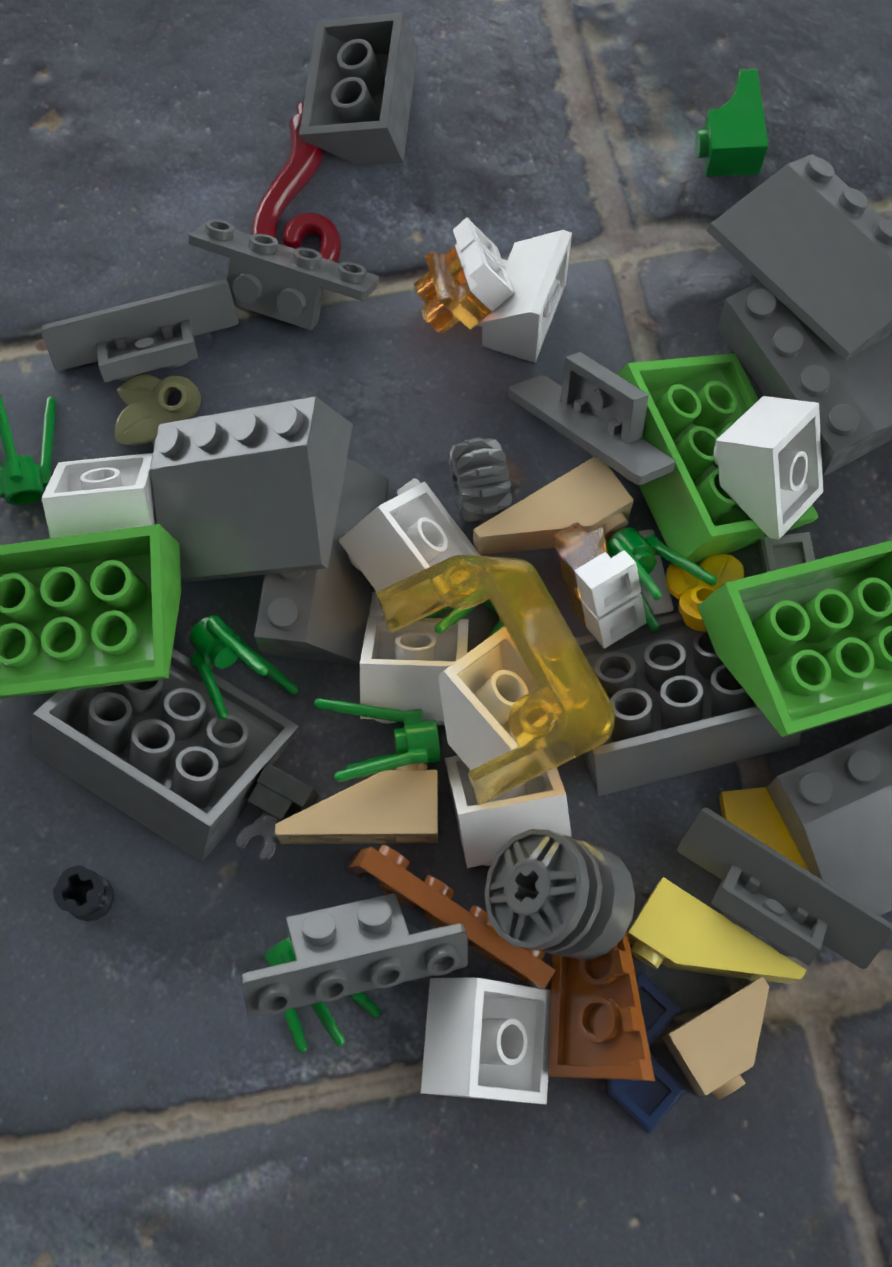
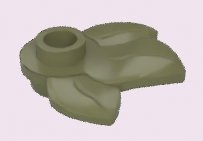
M141 374L128 379L117 390L121 399L128 406L120 413L116 421L115 440L123 445L146 444L152 441L154 447L159 424L191 419L196 415L201 403V396L197 386L190 379L180 375H173L160 380L149 374ZM180 391L182 394L181 401L175 406H169V396L173 392Z

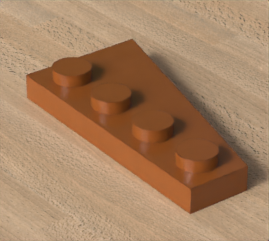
M382 844L378 851L373 847L355 851L344 869L358 878H361L365 872L369 873L381 881L378 886L382 889V893L385 895L396 893L399 904L403 903L412 909H415L416 906L420 907L425 911L423 916L437 928L458 923L464 924L467 939L470 941L468 946L472 950L530 987L545 989L555 972L554 968L542 961L546 952L516 947L497 934L486 911L473 905L468 912L451 900L455 894L454 890L430 875H427L425 880L422 881L407 871L406 868L410 863L409 860L390 847Z
M627 930L623 939L607 954L590 960L568 958L553 954L552 968L555 969V972L552 975L548 1076L655 1081Z

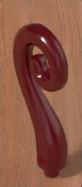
M304 102L297 105V115L293 116L289 121L290 156L258 205L253 219L251 235L265 234L276 239V228L281 215L290 202L311 180L322 162L325 150L302 141L299 136ZM302 213L287 223L283 232V243L285 246L293 249L300 248L302 239L309 234L316 235L321 239L319 253L322 255V258L338 262L341 253V239L337 228L330 219L320 214Z

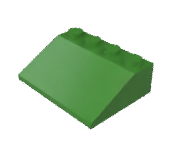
M736 354L627 363L617 375L649 394L642 439L675 460L673 472L643 485H638L667 547L696 563L716 554H729L758 543L760 538L768 537L720 486L719 469L714 461L716 440L759 400ZM813 504L788 531L812 523L819 518Z
M160 524L0 545V699L168 679L181 597L180 544Z
M892 541L727 582L697 606L717 656L782 738L892 704Z

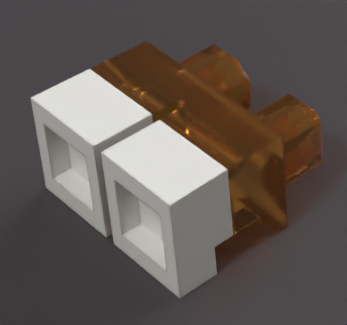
M467 217L453 229L457 244L445 255L440 252H431L425 255L429 271L414 283L416 293L426 303L421 309L424 319L441 335L447 332L459 320L471 330L515 294L497 246Z
M575 522L555 534L553 540L558 551L561 573L566 585L571 610L604 649L647 623L643 599L640 594L641 587L637 564L625 550L612 558L608 555L602 526L588 533L579 522Z

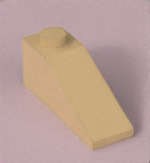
M593 457L473 529V546L480 555L585 545L600 536L607 540L628 525L634 500L610 467L600 459Z
M424 763L409 764L398 767L396 770L379 772L275 824V835L281 844L438 843L437 770H427V765Z

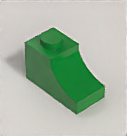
M758 68L739 69L732 98L718 109L707 110L703 129L696 131L695 154L696 158H703L705 177L760 174L768 149V140Z

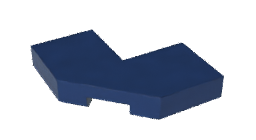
M640 971L636 975L648 1046H650L682 1009ZM652 1056L651 1062L655 1081L606 1079V1093L647 1133H651L687 1092Z

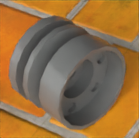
M529 829L513 836L497 852L488 870L484 893L489 920L497 934L516 947L582 960H590L607 954L623 939L633 917L635 902L631 874L619 856L602 846L575 840L570 836L561 835L551 830Z

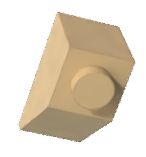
M764 977L753 981L662 1037L697 1097L706 1096L712 1092L718 1101L746 1084L740 1074L753 1067L770 987Z

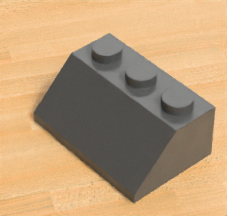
M404 12L317 21L299 133L302 141L360 166L403 163L418 48Z

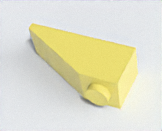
M664 877L656 885L627 932L629 943L633 945L631 954L656 970L662 964L668 969L752 980L764 977L768 982L792 984L801 980L807 971Z

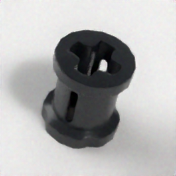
M80 865L69 867L63 871L53 888L54 900L58 907L70 912L77 919L87 922L99 920L105 916L111 909L114 900L113 888L109 881L95 871ZM86 883L94 889L86 893L87 903L83 905L76 901L75 898L82 895L81 886Z

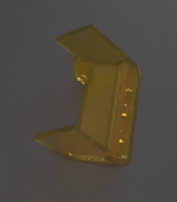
M455 555L376 593L390 634L447 606L455 609H468L490 599L538 689L520 697L511 707L509 728L518 747L468 771L473 795L478 806L600 746L611 736L615 723L614 707L537 570L529 562L518 558Z

